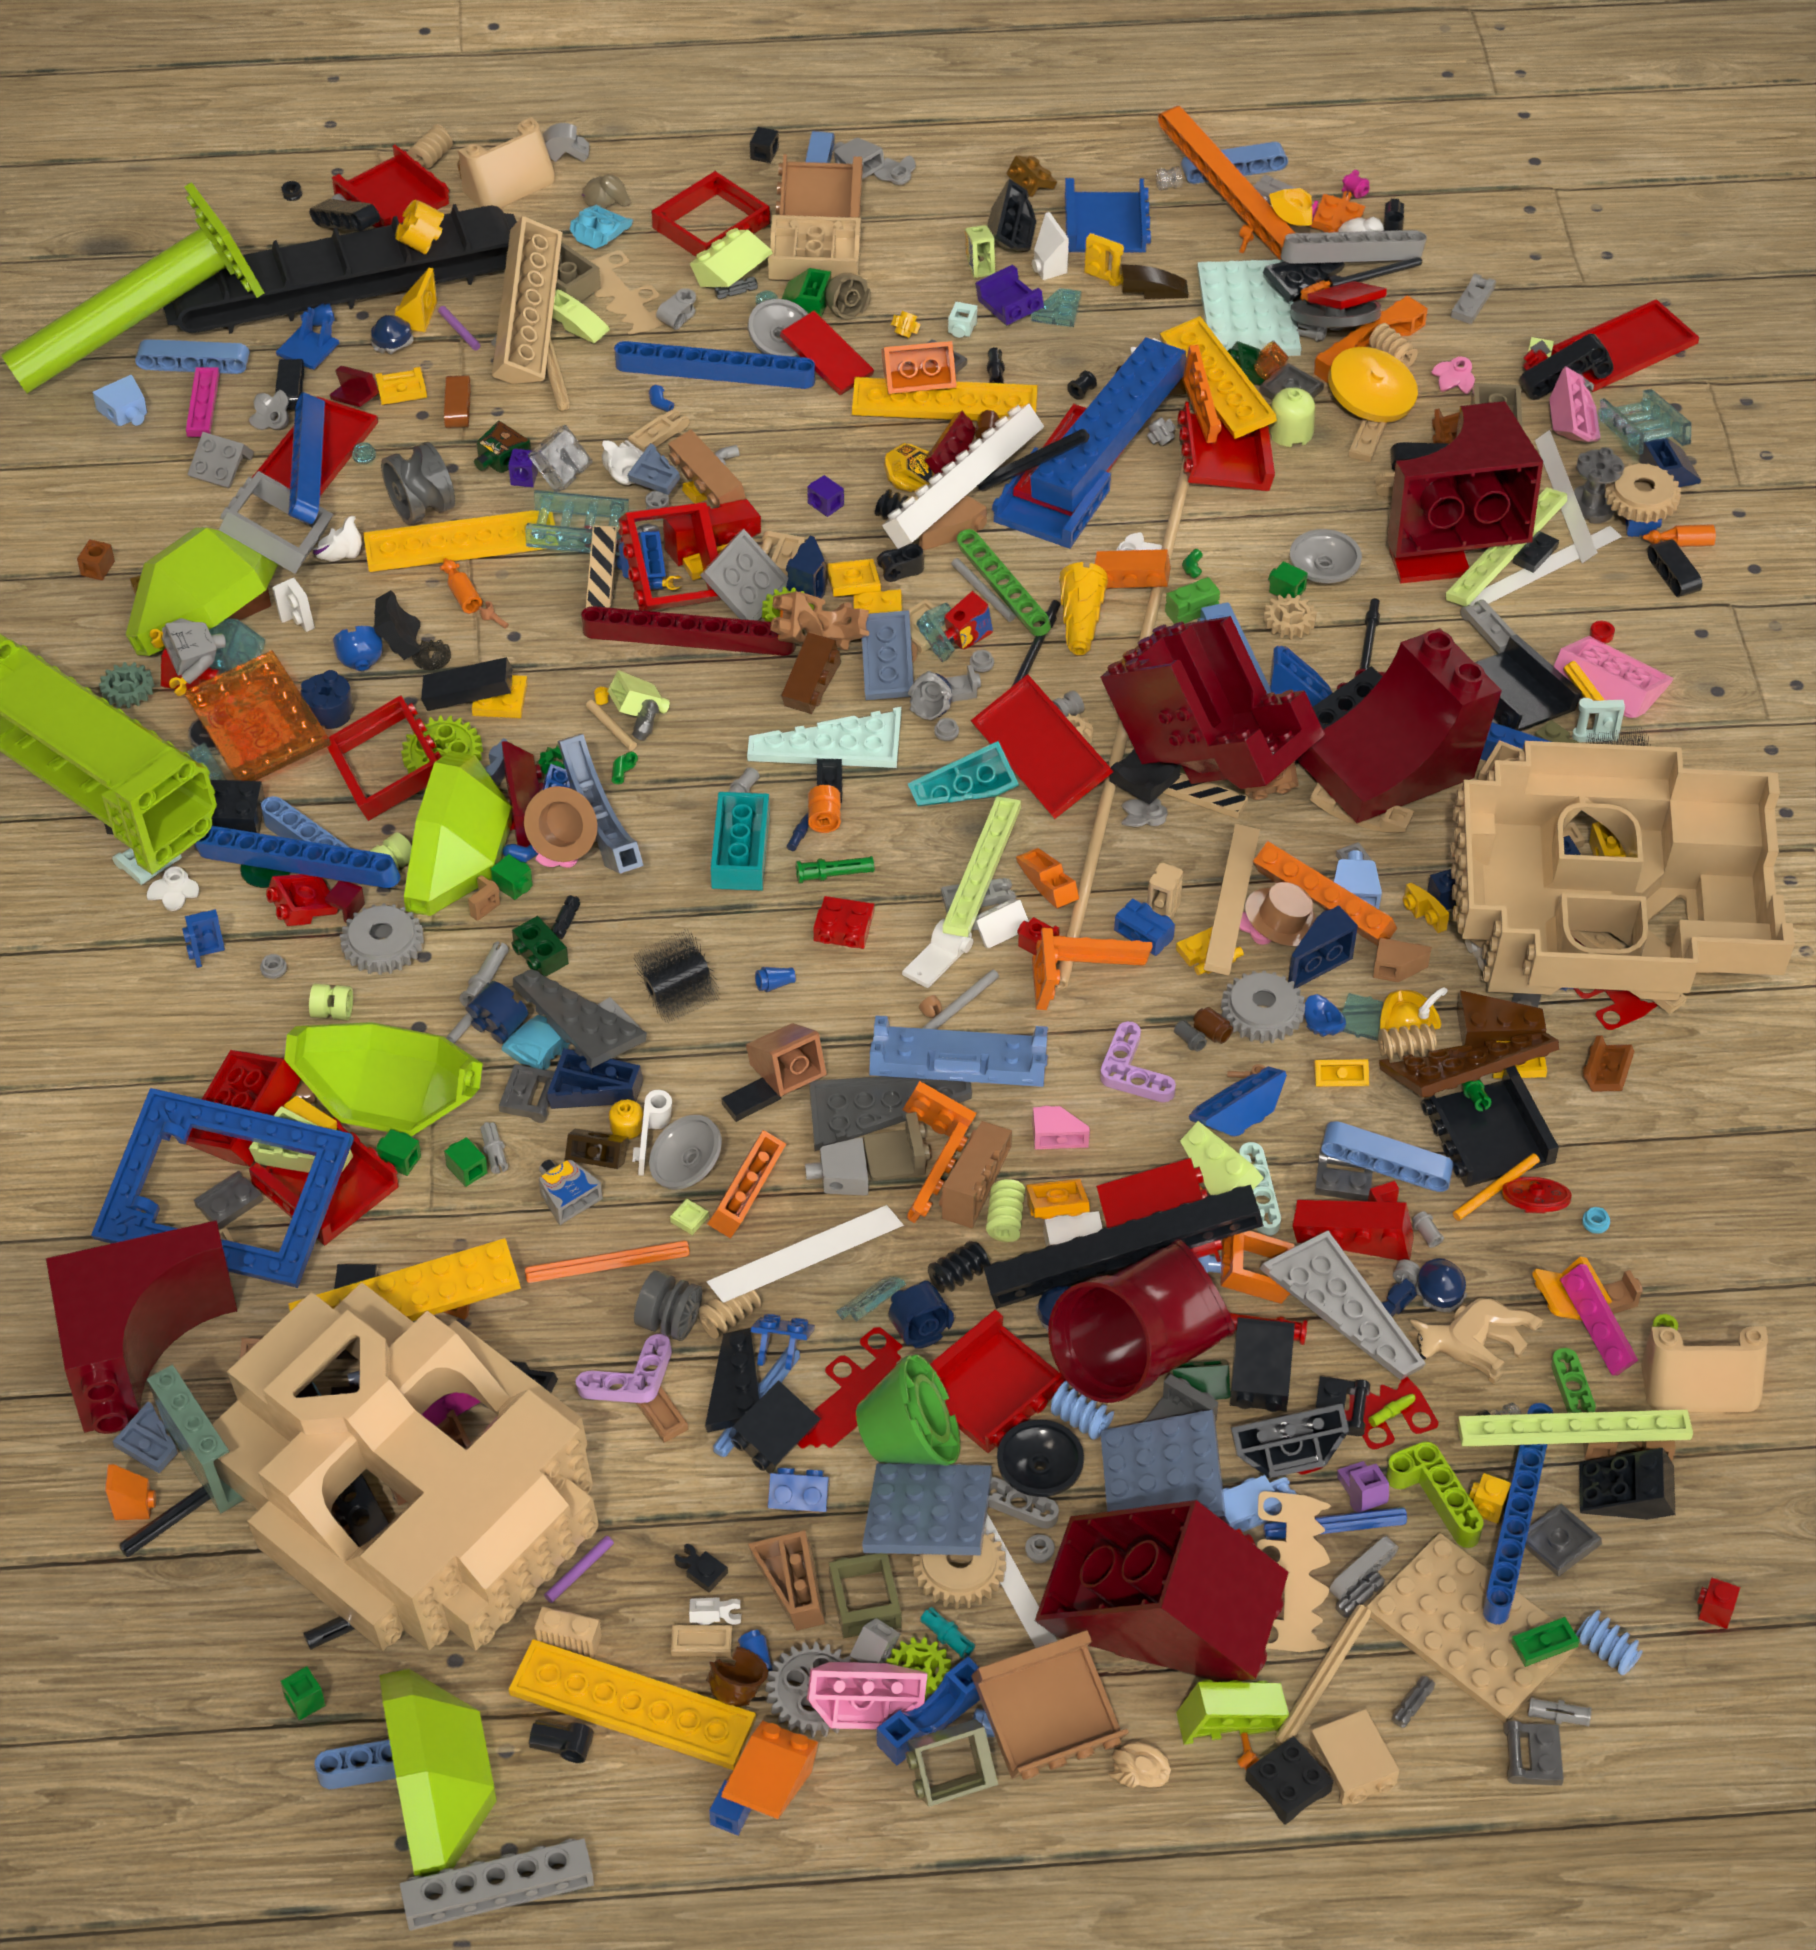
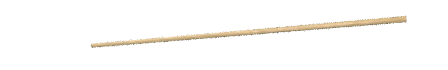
M1185 457L1183 458L1161 548L1168 549L1170 561L1189 487L1187 473L1183 471ZM1152 587L1139 641L1153 634L1152 630L1155 627L1164 587ZM1120 719L1108 764L1110 767L1116 762L1123 760L1128 734ZM1110 775L1104 781L1078 887L1079 899L1074 903L1066 937L1080 938L1116 785L1109 781ZM1060 961L1059 985H1056L1058 988L1065 989L1068 987L1074 961Z

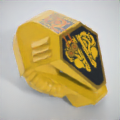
M903 443L886 453L884 468L888 481L896 489L908 492L916 491L923 485L928 486L930 484L928 480L935 475L924 461L929 451Z

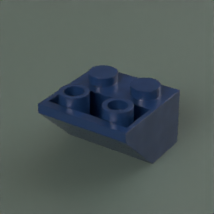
M1666 436L1643 440L1639 458L1640 464L1648 463L1653 466H1659L1662 470H1667L1669 475L1674 476L1673 481L1679 482L1678 487L1701 483L1699 475L1684 450Z
M810 535L806 542L799 546L794 558H790L786 565V572H788L786 588L788 591H791L794 587L797 592L804 591L806 594L822 599L825 595V560L815 537Z

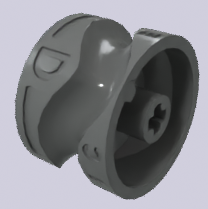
M430 442L414 446L412 457L409 459H403L400 454L395 453L381 460V471L386 490L396 512L406 524L410 525L423 520L425 509L428 507H432L438 513L454 508L455 494L450 475L440 454Z

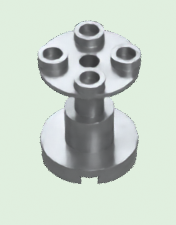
M1602 447L1600 450H1590L1579 454L1576 467L1578 473L1588 481H1586L1585 485L1577 487L1574 490V494L1583 517L1590 519L1589 523L1593 524L1606 522L1613 517L1615 510H1611L1612 505H1607V498L1604 497L1605 485L1619 480L1624 472L1622 460L1613 454L1612 449Z

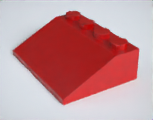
M230 1050L203 1095L202 1100L274 1116L281 1106L284 1107L289 1101L292 1094L296 1091L301 1078L284 1058ZM192 1128L186 1142L188 1146L232 1164L251 1167L255 1161L249 1150L253 1143L252 1141Z

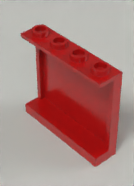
M393 145L394 157L348 181L340 174L332 177L334 195L341 194L347 201L370 203L375 206L380 215V221L372 225L374 228L391 225L393 216H397L399 223H403L405 217L402 215L413 200L421 201L436 210L449 204V188L446 183L441 182L432 172L426 170L418 161L411 158L406 151L400 149L397 145Z
M1185 401L1183 410H1180L1178 413L1177 423L1181 425L1179 439L1183 441L1181 455L1185 457L1183 471L1187 473L1188 483L1270 491L1275 477V469L1268 425L1235 439L1220 420L1221 431L1217 435L1216 443H1207L1196 414L1190 413L1189 402Z
M332 1117L337 1121V1131L349 1133L343 1128L337 1118ZM350 1132L354 1137L350 1148L353 1158L341 1172L317 1236V1240L324 1246L399 1187L397 1180L398 1172L394 1165L390 1162H384L372 1147L367 1148L361 1143L359 1137L354 1132ZM256 1162L249 1168L252 1185L292 1218L309 1173L273 1166L263 1168Z
M1191 1158L1096 1186L1107 1228L1119 1226L1129 1220H1138L1151 1216L1155 1212H1164L1177 1208L1181 1204L1193 1203L1208 1197L1207 1190H1201L1200 1183L1204 1182L1200 1166L1195 1168ZM1221 1240L1190 1249L1197 1258L1214 1254L1217 1262H1221L1219 1250H1223Z
M996 1309L930 1363L949 1396V1399L945 1400L949 1415H955L958 1429L987 1453H990L995 1447H999L1002 1438L1010 1429L1028 1421L1035 1413H1041L1058 1388L1066 1381L1061 1373L1003 1326V1315Z

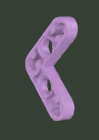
M1127 1021L1121 1023L1116 1030L1101 1066V1082L1109 1088L1158 1102L1172 1100L1175 1096L1176 1084L1171 1077L1130 1065L1140 1042L1141 1029L1134 1022ZM1128 1033H1132V1034L1129 1036L1128 1043L1125 1042V1041H1124L1125 1036H1126ZM1116 1051H1124L1128 1055L1125 1058H1117L1114 1056V1053ZM1133 1078H1141L1145 1083L1135 1085L1131 1080ZM1162 1087H1167L1164 1091L1159 1090Z
M655 1334L647 1338L634 1374L603 1371H585L581 1373L575 1382L579 1396L584 1399L633 1403L652 1401L659 1391L672 1354L669 1338L662 1334ZM650 1365L658 1366L657 1369L653 1371L644 1370L646 1367ZM623 1384V1387L620 1389H609L612 1385Z

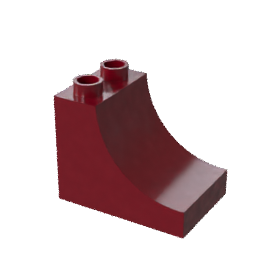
M1505 401L1460 406L1457 435L1449 445L1423 457L1396 461L1387 544L1395 558L1532 542L1544 461Z
M1441 628L1428 631L1401 642L1392 663L1372 691L1345 716L1323 729L1325 735L1304 752L1297 761L1356 823H1360L1386 813L1388 809L1396 805L1404 806L1463 783L1464 780L1473 779L1502 690L1485 673L1484 669L1475 663L1453 641V638L1448 633L1444 632Z
M217 1220L46 1258L64 1369L84 1433L96 1431L102 1434H111L125 1428L141 1410L145 1383L152 1368L164 1351L184 1333L197 1325L218 1316L238 1311Z

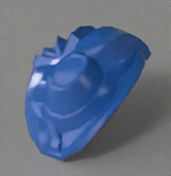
M1319 994L1308 997L1305 1002L1304 1013L1307 1022L1306 1027L1313 1031L1315 1035L1319 1033L1321 1037L1328 1034L1334 1036L1341 1033L1346 1026V1019L1337 1007Z

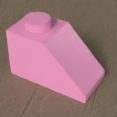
M1060 1106L1033 1107L1034 1149L1089 1147V1126Z

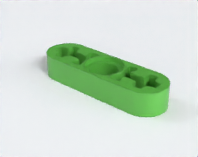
M1569 1348L1556 1350L1552 1358L1551 1368L1567 1413H1582L1581 1409H1577L1579 1399H1581L1580 1404L1583 1410L1595 1412L1596 1405L1578 1355ZM1561 1359H1564L1566 1363H1570L1569 1372L1566 1373L1567 1368L1564 1362H1560ZM1575 1381L1581 1386V1389L1572 1391L1567 1388L1566 1383Z

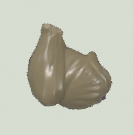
M607 174L603 177L593 178L583 188L582 196L590 207L599 205L601 208L606 209L607 206L615 202L625 207L632 202L626 192L625 185L614 175Z

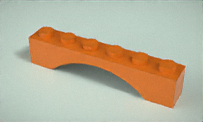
M1408 295L1400 301H1396L1391 307L1381 311V317L1378 320L1364 324L1354 332H1350L1348 336L1339 342H1335L1326 351L1319 353L1315 358L1314 375L1328 383L1329 369L1337 355L1350 348L1370 346L1369 340L1372 332L1382 323H1387L1390 328H1393L1401 336L1412 335L1425 326L1428 308Z
M1267 841L1253 860L1259 873L1275 883L1288 882L1301 887L1309 894L1313 902L1324 909L1331 910L1339 905L1358 925L1357 933L1376 946L1379 945L1380 938L1390 939L1397 930L1392 917Z

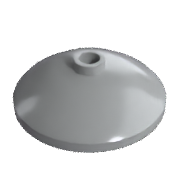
M770 299L763 301L750 314L748 320L749 336L755 346L765 354L799 357L780 337V332L808 315V313L799 305L788 300Z
M1318 529L1308 531L1297 537L1291 545L1289 557L1293 566L1308 572L1307 579L1328 584L1341 582L1352 577L1361 565L1362 554L1358 544L1348 535L1335 530Z
M689 1115L674 1121L666 1127L655 1141L650 1153L649 1167L653 1178L661 1186L672 1190L684 1189L701 1181L712 1170L720 1154L722 1139L717 1125L705 1116Z

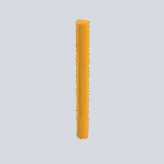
M1532 1153L1453 1212L1454 1218L1457 1221L1462 1220L1501 1191L1505 1183L1517 1179L1539 1163V1157Z

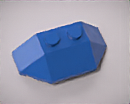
M1286 646L1274 647L1270 684L1272 692L1281 694L1287 690H1293L1294 692L1305 690L1312 707L1333 693L1325 680Z
M1268 1066L1257 1074H1252L1235 1082L1195 1107L1189 1115V1119L1195 1123L1199 1121L1205 1127L1230 1136H1239L1245 1132V1129L1253 1124L1262 1122L1266 1116L1274 1112L1287 1076L1286 1072Z

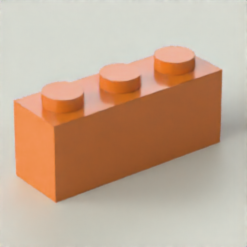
M1168 549L1097 551L1095 565L1100 566L1107 573L1108 583L1106 588L1168 587L1171 569Z

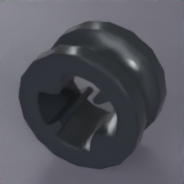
M288 181L282 185L281 191L285 200L296 201L302 197L301 186L298 182Z

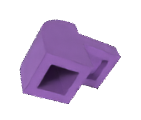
M1362 1461L1337 1470L1338 1479L1350 1496V1506L1356 1512H1362L1388 1502L1389 1482L1377 1464L1367 1466Z

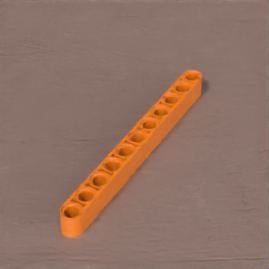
M1177 105L1158 114V122L1162 130L1250 227L1254 228V232L1276 257L1282 260L1281 252L1285 236L1295 233L1290 226L1277 215L1271 205L1181 106Z

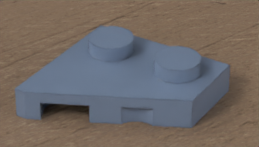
M651 443L627 474L629 481L667 495L670 494L680 480L679 472L674 466L669 464L664 455L661 456L657 452L656 447Z
M149 1401L113 1440L115 1448L159 1474L178 1453L173 1440L168 1435L164 1424L158 1418L152 1403Z

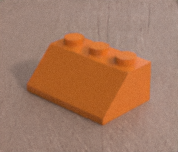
M952 341L884 347L881 349L883 372L888 394L957 387Z

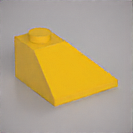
M433 268L426 270L403 296L400 306H396L395 316L407 321L412 331L426 332L436 308L437 295Z

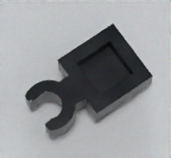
M686 1543L684 1545V1552L690 1555L689 1557L682 1558L678 1554L674 1556V1562L679 1568L688 1569L686 1571L687 1578L708 1593L728 1574V1567L706 1551L699 1557L696 1554L695 1548L690 1544Z

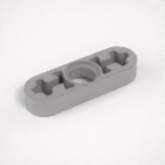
M992 1477L990 1492L992 1489H996L997 1493L994 1492L992 1496L989 1495L988 1507L1043 1529L1056 1525L1059 1516V1507L1056 1502L1046 1497H1034L1023 1494L1012 1488L1006 1481ZM1008 1493L1006 1496V1501H1002L1003 1498H1005V1494ZM1014 1498H1023L1027 1504L1022 1508H1016L1011 1504V1501ZM1032 1504H1035V1508H1033L1031 1513ZM1046 1510L1050 1511V1514H1047L1045 1517L1041 1516V1513H1044Z
M1387 1536L1383 1537L1334 1580L1329 1592L1338 1600L1348 1597L1347 1594L1361 1581H1366L1368 1575L1372 1572H1378L1396 1555L1399 1547Z

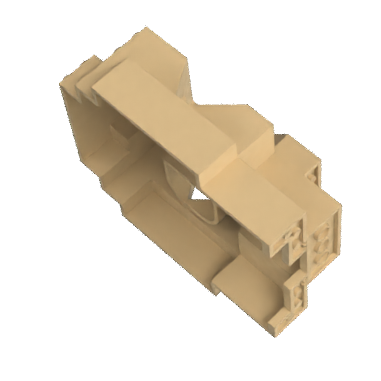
M1525 741L1523 751H1518L1517 761L1494 760L1493 769L1488 770L1487 781L1464 780L1462 790H1457V806L1454 805L1453 821H1457L1458 826L1454 829V842L1451 843V857L1455 858V863H1452L1451 877L1456 882L1452 888V900H1456L1457 905L1453 908V921L1457 922L1458 933L1462 935V939H1468L1482 948V959L1486 960L1487 965L1483 967V981L1488 983V992L1552 995L1563 987L1628 990L1641 999L1679 1000L1680 993H1690L1696 973L1720 972L1784 975L1795 942L1793 923H1786L1783 895L1776 894L1774 864L1779 853L1775 807L1780 795L1778 773L1683 768L1682 748ZM1582 810L1607 827L1616 836L1625 851L1626 857L1565 855L1563 830L1571 819ZM1677 898H1683L1686 902L1687 920H1679L1670 948L1648 930V922ZM1570 931L1609 932L1630 947L1626 949L1584 947L1575 941Z
M362 1282L334 1309L311 1292L227 1371L238 1400L212 1424L229 1450L228 1453L213 1461L218 1477L258 1510L247 1521L257 1547L334 1612L343 1617L381 1651H384L389 1645L395 1644L403 1631L407 1632L430 1651L435 1645L441 1644L446 1639L450 1630L476 1651L482 1644L486 1645L494 1637L495 1631L503 1623H508L514 1617L517 1608L523 1602L530 1601L535 1595L537 1588L544 1581H549L555 1575L558 1566L564 1560L571 1559L576 1553L577 1547L585 1539H590L597 1531L599 1523L593 1498L588 1495L593 1481L585 1450L588 1444L582 1417L457 1320L447 1326L429 1311H426L418 1320L412 1322ZM344 1350H347L360 1361V1388L356 1393L296 1398ZM455 1392L467 1393L497 1414L489 1426L465 1449L422 1416L436 1400L444 1395ZM365 1469H368L410 1504L374 1538L358 1547L333 1518L331 1509L337 1497Z

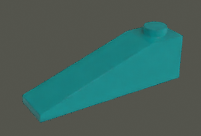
M999 741L908 783V786L918 807L994 797L1019 786V783Z

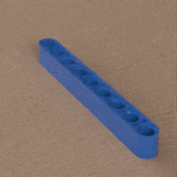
M631 341L618 342L614 347L616 368L622 372L801 389L811 388L815 384V363L809 358Z
M302 392L295 407L288 515L312 525L317 517L320 503L325 401Z
M211 826L209 832L194 844L200 856L206 859L382 888L394 887L401 879L400 872L393 858L384 853Z
M1536 1403L1529 1407L1527 1414H1550L1554 1412L1548 1405ZM1548 1444L1520 1445L1483 1607L1484 1618L1492 1624H1503L1510 1616Z

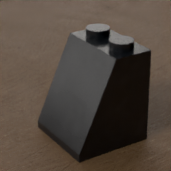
M1238 1317L1233 1354L1230 1406H1237L1241 1409H1266L1270 1412L1287 1411L1295 1323Z

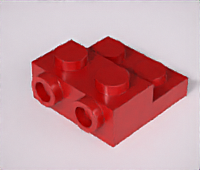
M303 874L273 876L270 886L266 890L268 902L274 903L276 906L277 918L284 920L287 926L311 924L314 916L336 915L338 908L325 903V897L330 891L322 877Z
M824 896L813 928L814 941L865 949L875 911V904Z

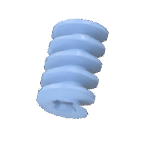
M1064 1381L1052 1398L1051 1413L1055 1416L1060 1415V1419L1064 1422L1070 1421V1425L1073 1428L1079 1427V1431L1083 1434L1088 1433L1092 1440L1101 1437L1100 1432L1109 1427L1114 1411L1106 1415L1107 1405L1103 1404L1096 1409L1097 1401L1091 1400L1087 1403V1397L1083 1395L1077 1397L1078 1392L1074 1388L1069 1392L1070 1384Z
M1597 1610L1583 1622L1576 1635L1577 1637L1580 1636V1643L1582 1645L1590 1643L1589 1650L1592 1653L1599 1651L1598 1657L1601 1660L1609 1658L1608 1665L1611 1668L1618 1666V1673L1625 1675L1637 1663L1643 1650L1637 1651L1639 1644L1637 1639L1630 1644L1627 1643L1630 1635L1628 1632L1620 1637L1617 1635L1620 1629L1618 1624L1609 1629V1617L1600 1622L1598 1619L1601 1611Z

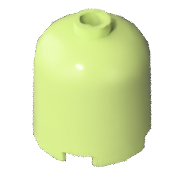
M1292 387L1281 390L1275 395L1271 404V409L1275 412L1277 419L1276 422L1268 425L1272 440L1279 445L1292 447V443L1300 442L1304 445L1312 439L1314 434V399L1307 391L1300 388Z

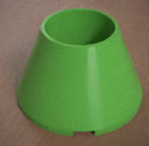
M920 1355L904 1357L857 1405L856 1419L860 1435L867 1450L878 1462L947 1466L955 1463L959 1457L960 1435L956 1416L949 1415L945 1403L949 1396L934 1369Z

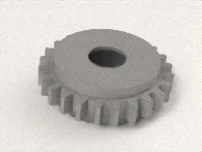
M385 903L382 906H375L374 904L371 908H362V912L359 914L354 913V919H347V926L342 927L343 934L340 935L345 959L350 960L351 966L358 964L359 971L363 969L368 970V974L372 972H378L379 975L382 972H389L391 974L393 970H402V966L405 964L411 965V958H418L417 952L422 951V944L424 943L423 929L419 919L414 918L413 912L406 914L405 907L401 909L396 908L395 904L392 906H386Z
M1263 970L1262 973L1252 971L1251 975L1243 973L1242 979L1235 977L1233 984L1228 983L1227 991H1223L1221 1001L1222 1016L1230 1021L1233 1033L1238 1031L1241 1038L1246 1036L1251 1042L1259 1040L1260 1043L1269 1040L1271 1043H1274V1039L1279 1038L1282 1041L1285 1034L1292 1036L1293 1029H1299L1305 1013L1304 996H1300V988L1294 989L1293 981L1288 983L1286 976L1279 977L1276 975V972L1269 974Z

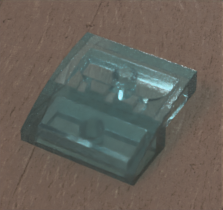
M888 1276L881 1278L836 1312L842 1320L851 1314L857 1322L891 1298L906 1283L903 1279Z

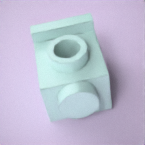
M955 302L948 318V333H952L958 338L963 336L970 337L974 326L977 324V306ZM960 312L968 313L969 316H960Z

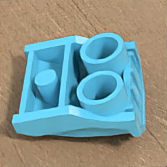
M594 205L579 212V216L571 221L570 230L578 242L596 249L606 245L609 241L618 237L624 230L629 229L633 219L618 215L601 208L599 205Z
M537 1015L528 1020L508 1038L502 1046V1051L521 1064L546 1070L551 1064V1059H554L555 1055H561L563 1048L569 1049V1044L571 1043H566L547 1023V1018Z

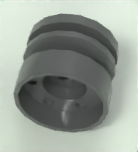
M654 1270L644 1282L638 1296L634 1311L635 1325L650 1331H656L661 1326L662 1335L668 1337L672 1335V1339L683 1341L690 1333L698 1316L702 1301V1287L693 1283L689 1285V1282L685 1280H680L676 1284L674 1276Z

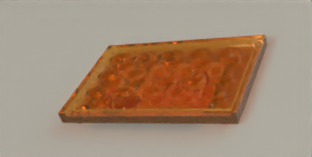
M273 650L192 687L184 693L186 700L235 780L256 781L331 745L326 732Z

